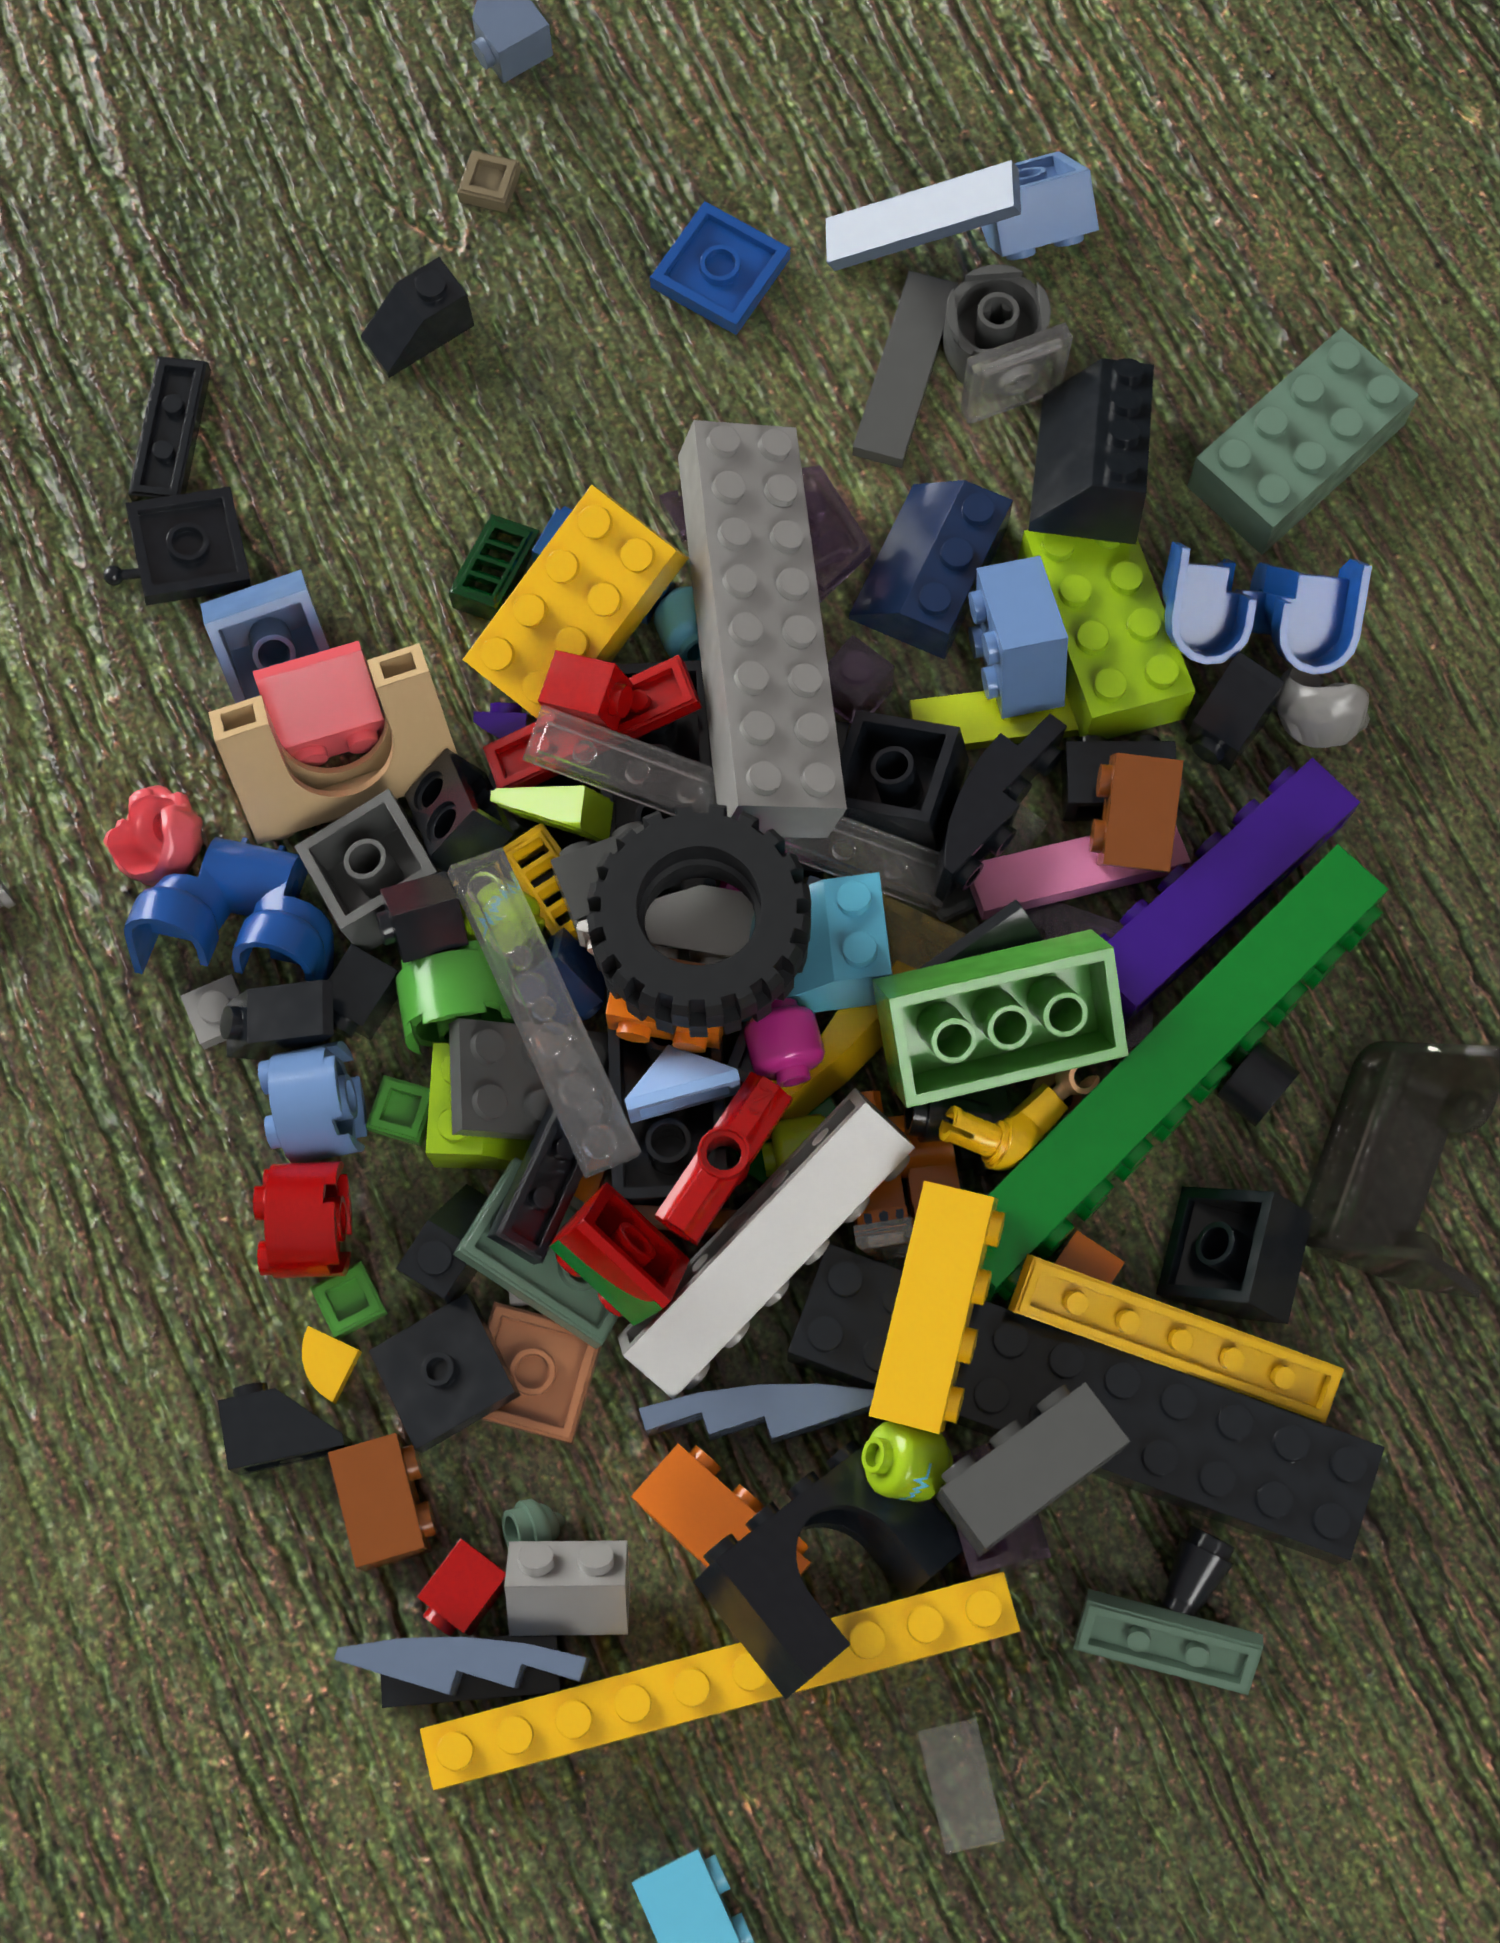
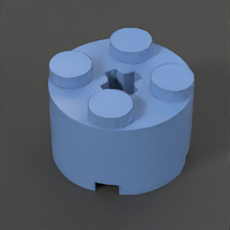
M343 1041L276 1053L271 1056L270 1060L260 1061L258 1064L260 1086L264 1094H269L272 1115L266 1116L264 1120L266 1138L270 1148H282L286 1158L291 1163H307L364 1151L365 1145L359 1142L357 1138L367 1136L365 1098L360 1077H350L347 1074L344 1062L353 1061L354 1059L348 1046Z

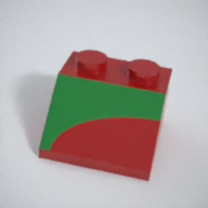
M607 1181L560 1228L549 1246L555 1252L558 1263L566 1272L574 1277H582L598 1292L600 1302L609 1312L618 1317L624 1316L633 1326L661 1311L671 1302L690 1262V1259Z

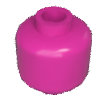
M795 999L774 1000L771 1003V1013L758 1022L752 1018L745 1025L744 1038L754 1073L765 1076L769 1080H776L777 1085L782 1088L796 1086L810 1080L809 1071L817 1067L824 1058L825 1050L816 1016L806 1006H799Z

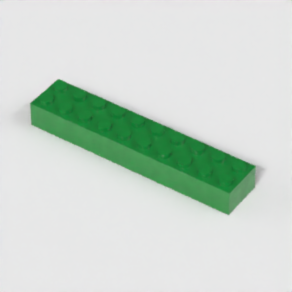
M1339 844L988 1195L999 1199L996 1210L1005 1212L1006 1216L998 1247L988 1245L983 1269L992 1271L987 1302L991 1303L998 1295L1007 1302L1013 1296L1027 1254L1036 1257L1039 1255L1042 1259L1048 1261L1068 1240V1235L1075 1228L1071 1221L1078 1216L1086 1222L1108 1199L1107 1195L1115 1187L1111 1183L1113 1178L1116 1176L1124 1183L1147 1159V1154L1154 1148L1150 1141L1155 1137L1162 1144L1184 1122V1117L1193 1108L1189 1101L1193 1098L1201 1105L1223 1082L1222 1078L1232 1068L1228 1062L1231 1060L1238 1067L1260 1043V1040L1271 1028L1266 1023H1270L1274 1028L1278 1027L1297 1007V1002L1309 988L1313 991L1335 968L1334 964L1346 951L1350 953L1372 930L1371 927L1384 913L1377 905L1389 889Z

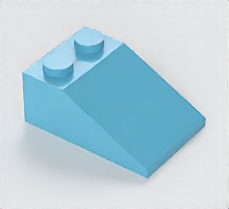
M875 872L823 879L809 884L811 895V935L808 944L807 960L802 973L796 974L794 988L786 998L795 999L799 1006H806L814 1013L876 1005L872 979L893 975L880 873ZM752 1016L742 1020L741 1022L749 1021L750 1019H752Z

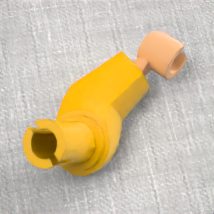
M1077 1068L1058 1072L1055 1075L1056 1086L1051 1089L1048 1085L1041 1084L1003 1120H999L995 1124L965 1112L960 1107L951 1106L945 1115L953 1119V1124L942 1120L939 1128V1139L981 1155L982 1161L990 1170L1008 1171L1018 1165L1060 1123L1069 1111L1064 1101L1070 1095L1089 1094L1099 1084L1100 1078L1098 1075L1088 1076L1077 1085L1074 1079Z

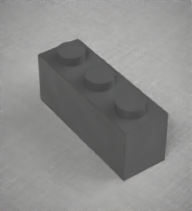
M1086 1382L1073 1392H1070L1066 1385H1062L1037 1404V1408L1042 1413L1039 1417L1025 1427L1016 1419L989 1440L994 1450L977 1462L969 1454L941 1475L946 1485L940 1489L936 1498L979 1557L1119 1454L1129 1444V1438Z

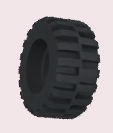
M692 803L675 805L676 816L663 819L661 813L656 811L643 817L644 830L636 834L632 828L628 827L615 839L616 853L605 852L596 867L598 881L590 883L587 897L589 915L587 916L589 936L598 970L602 971L607 988L615 999L623 998L626 1001L628 1012L643 1021L649 1016L656 1020L657 1029L674 1034L676 1027L680 1026L690 1029V1037H708L707 1028L723 1026V1031L726 1035L742 1030L741 1021L750 1016L758 1022L771 1013V1003L776 998L784 1001L794 988V978L797 973H802L808 955V944L811 935L809 885L803 882V867L796 854H786L785 840L774 829L768 830L765 834L759 831V818L744 811L740 813L738 820L727 817V806L710 803L708 813H693ZM692 878H712L734 886L753 905L755 928L751 939L733 956L713 964L689 965L664 956L651 945L645 930L646 912L654 899L662 891L675 883Z

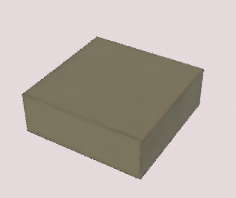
M472 150L457 191L459 202L507 213L521 173L520 161Z

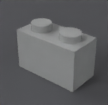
M627 1540L509 1542L504 1586L509 1636L628 1635L630 1575Z

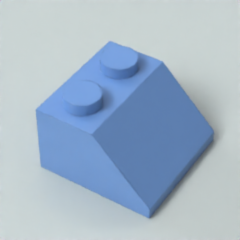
M1060 151L1014 163L1019 169L1021 215L981 227L988 247L1001 257L1006 256L1008 260L1030 257L1036 253L1035 248L1054 243V246L1065 247L1082 242L1084 234L1099 230L1090 169Z
M302 570L200 604L204 626L235 703L260 695L252 671L330 649Z

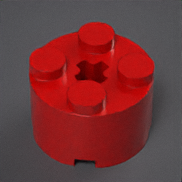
M343 1161L272 1164L269 1169H264L263 1185L255 1186L253 1191L254 1218L256 1221L264 1220L265 1241H259L257 1251L260 1275H272L275 1279L347 1275L351 1251L340 1252V1243L345 1241L346 1235H352V1207L348 1175L341 1174L344 1167Z

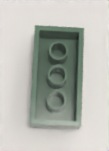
M1341 327L1196 457L1187 487L1263 555L1405 425L1419 394Z

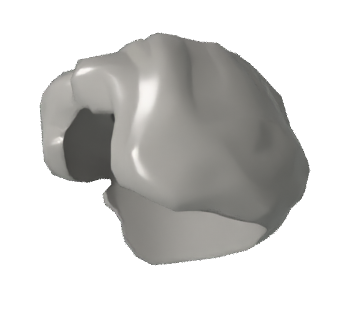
M1293 666L1282 674L1280 679L1285 683L1274 707L1278 711V716L1285 731L1296 742L1312 748L1346 745L1358 732L1367 727L1370 720L1367 713L1369 693L1364 687L1347 682L1333 683L1321 687L1324 683V679L1321 676L1300 671Z

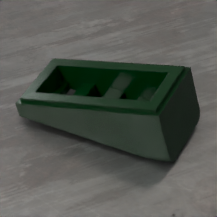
M491 514L450 589L449 597L452 607L491 621L521 581L532 556V550L541 535L540 530ZM498 532L521 539L519 547L496 540ZM492 549L513 556L509 563L488 554ZM483 566H487L504 572L502 578H499L481 570ZM476 581L494 587L493 594L474 588Z

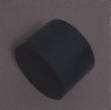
M1260 1042L1225 1083L1217 1097L1256 1127L1300 1072L1264 1043Z

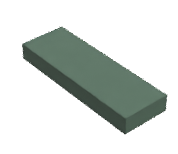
M1088 1589L1075 1633L1073 1649L1248 1695L1264 1647L1263 1634Z

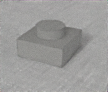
M232 974L180 995L199 1044L204 1050L227 1040L222 1038L220 1032L221 1015L226 1004L241 994L237 981Z

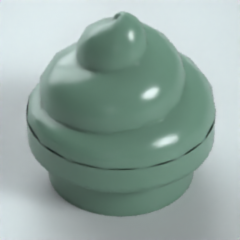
M534 1499L518 1501L513 1509L504 1512L502 1518L503 1534L507 1547H509V1542L555 1541L560 1535V1527L565 1524L566 1520L562 1514L554 1512L546 1504L538 1503Z

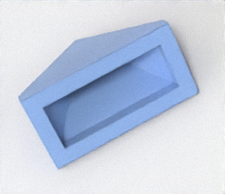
M667 1045L625 1098L630 1123L733 1096L741 1087L740 1077L737 1068Z

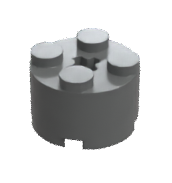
M1001 264L982 266L965 275V280L955 290L953 288L948 296L943 332V350L949 365L955 371L956 378L961 383L967 386L977 385L985 388H1005L1020 382H1026L1034 376L1045 350L1051 306L1045 289L1038 282L1035 285L1023 277L1024 271L1013 266Z

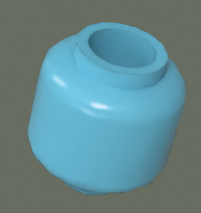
M678 587L663 598L657 606L654 614V624L663 647L670 658L679 654L683 661L701 660L693 587Z

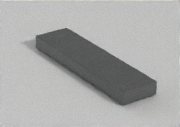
M913 271L908 272L854 441L853 456L899 468L903 467L943 339L948 296L953 288L954 290L956 289L958 283Z

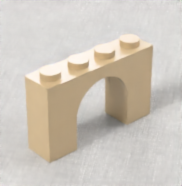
M420 643L367 660L385 713V723L382 734L375 746L363 757L347 765L331 768L315 767L293 758L279 741L262 695L208 712L216 746L257 845L271 840L289 838L298 831L322 823H333L387 789L392 792L396 799L405 796V793L446 748L457 754Z

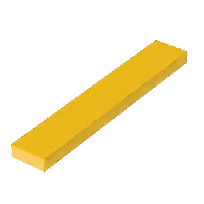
M1030 1254L1026 1256L1008 1310L1323 1423L1327 1421L1344 1372L1342 1367Z

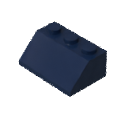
M966 480L913 484L849 613V619L945 660L970 608L968 594L969 592L976 591V568L991 564L1008 529L1013 500Z

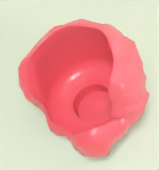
M160 785L137 790L129 797L127 820H118L115 828L106 833L103 842L119 871L132 880L154 887L166 875L173 873L188 874L192 865L197 860L204 842L202 838L203 820L192 809L188 796L181 792L172 793L167 787Z

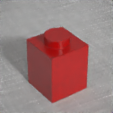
M555 650L538 702L556 721L616 735L621 718L627 716L632 705L633 683L616 663Z
M460 1538L417 1596L418 1599L429 1606L422 1616L449 1637L452 1636L456 1629L464 1634L471 1635L505 1590L506 1572L468 1542Z

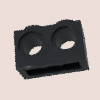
M447 748L405 793V796L413 814L411 821L420 832L426 846L425 849L435 866L445 872H449L452 869L471 881L514 834L503 809L490 801L491 790L494 789L487 773Z

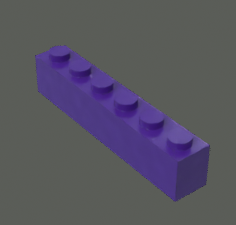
M1313 757L1298 771L1294 770L1291 766L1286 768L1268 787V791L1272 794L1261 804L1255 798L1249 801L1232 819L1231 822L1235 827L1223 837L1218 831L1212 834L1194 854L1199 860L1186 870L1181 864L1174 868L1158 885L1157 889L1162 893L1150 904L1143 898L1136 902L1119 921L1124 927L1112 938L1105 932L1100 935L1114 947L1124 1026L1349 820L1360 804V801Z

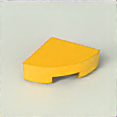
M308 1326L302 1343V1363L305 1373L313 1387L326 1399L336 1404L362 1352Z

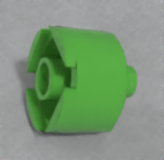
M468 941L469 945L458 947L456 950L429 955L404 964L401 959L402 970L396 976L395 983L405 1044L410 1051L421 1054L420 1045L433 1047V1043H449V1023L458 1018L516 1024L506 963L497 954L491 953L485 941Z

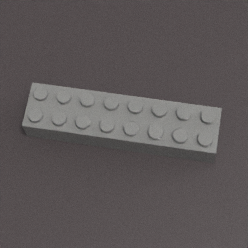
M693 420L678 455L716 801L718 805L727 806V817L738 820L740 813L744 811L759 818V831L764 834L768 830L774 829L781 837L828 838L846 811L847 805L796 427Z

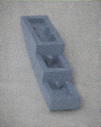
M757 1384L698 1392L641 1407L639 1412L648 1437L703 1419L710 1441L765 1423L771 1444L773 1445L869 1413L874 1390L827 1384Z
M472 1637L390 1639L338 1647L334 1660L454 1696L457 1695L463 1673L520 1689L527 1666L584 1683L591 1660L587 1657L527 1643Z

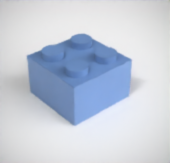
M1041 556L976 568V591L969 592L968 594L970 612L976 626L969 627L968 633L973 657L975 659L982 657L985 667L981 668V677L986 698L988 700L996 699L1002 719L1064 707L1068 635Z

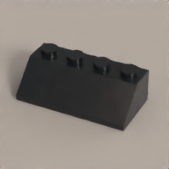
M1101 358L1043 394L1028 531L1136 545L1147 493L1154 364L1140 363L1130 358L1119 360Z

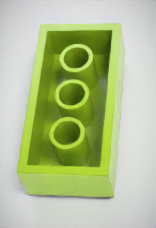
M1024 530L1017 560L1041 556L1068 635L1065 691L1079 729L1080 737L1098 735L1110 739L1185 719L1196 691L1181 652L1172 645L1165 631V609L1138 538L1135 545Z

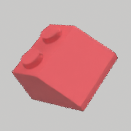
M359 640L252 671L259 694L262 695L281 745L298 761L310 766L319 767L325 764L330 757L343 753H367L379 740L384 728L385 715Z

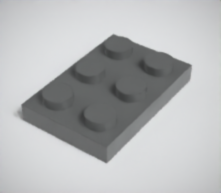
M458 1018L449 1023L452 1135L532 1140L556 1088L564 1085L610 1113L608 1033ZM610 1117L597 1145L604 1146L611 1143Z

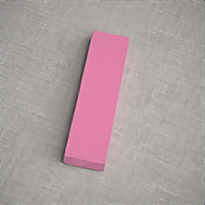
M1177 827L1175 828L1170 872H1154L1097 865L1098 853L1090 852L1089 835L983 860L981 862L984 864L983 869L976 880L970 885V890L982 920L992 917L1014 900H1017L1023 909L1027 910L1165 877L1180 864L1187 870L1191 861Z

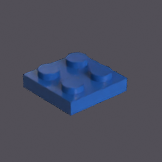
M704 201L650 276V285L655 291L737 335L790 260V247Z

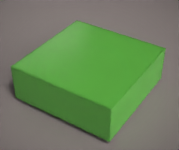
M383 1075L366 1124L367 1130L421 1146L427 1131L430 1088Z
M362 1261L350 1266L346 1276H331L310 1287L334 1338L337 1340L388 1314Z

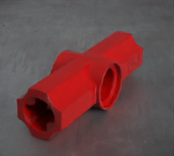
M750 1072L713 1129L709 1130L701 1138L697 1153L654 1215L655 1219L682 1239L697 1245L735 1187L746 1179L751 1163L792 1103L793 1098L779 1085L765 1076ZM720 1146H728L739 1153L740 1160L731 1169L719 1170L709 1163V1154Z

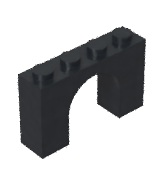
M853 1441L845 1445L826 1462L831 1471L822 1478H819L812 1471L797 1482L786 1493L792 1501L783 1508L779 1509L774 1502H771L745 1524L751 1532L738 1541L731 1533L712 1547L703 1556L709 1563V1566L694 1581V1584L785 1699L790 1697L851 1645L813 1598L802 1581L796 1560L797 1541L801 1531L810 1528H829L852 1537L866 1549L905 1598L910 1597L968 1547V1544L931 1499L913 1502L887 1498L876 1493L869 1485L862 1465L864 1445L858 1448Z

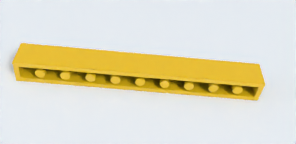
M1004 1572L830 1618L851 1645L793 1694L1020 1632ZM740 1642L420 1728L432 1789L438 1790L783 1696Z

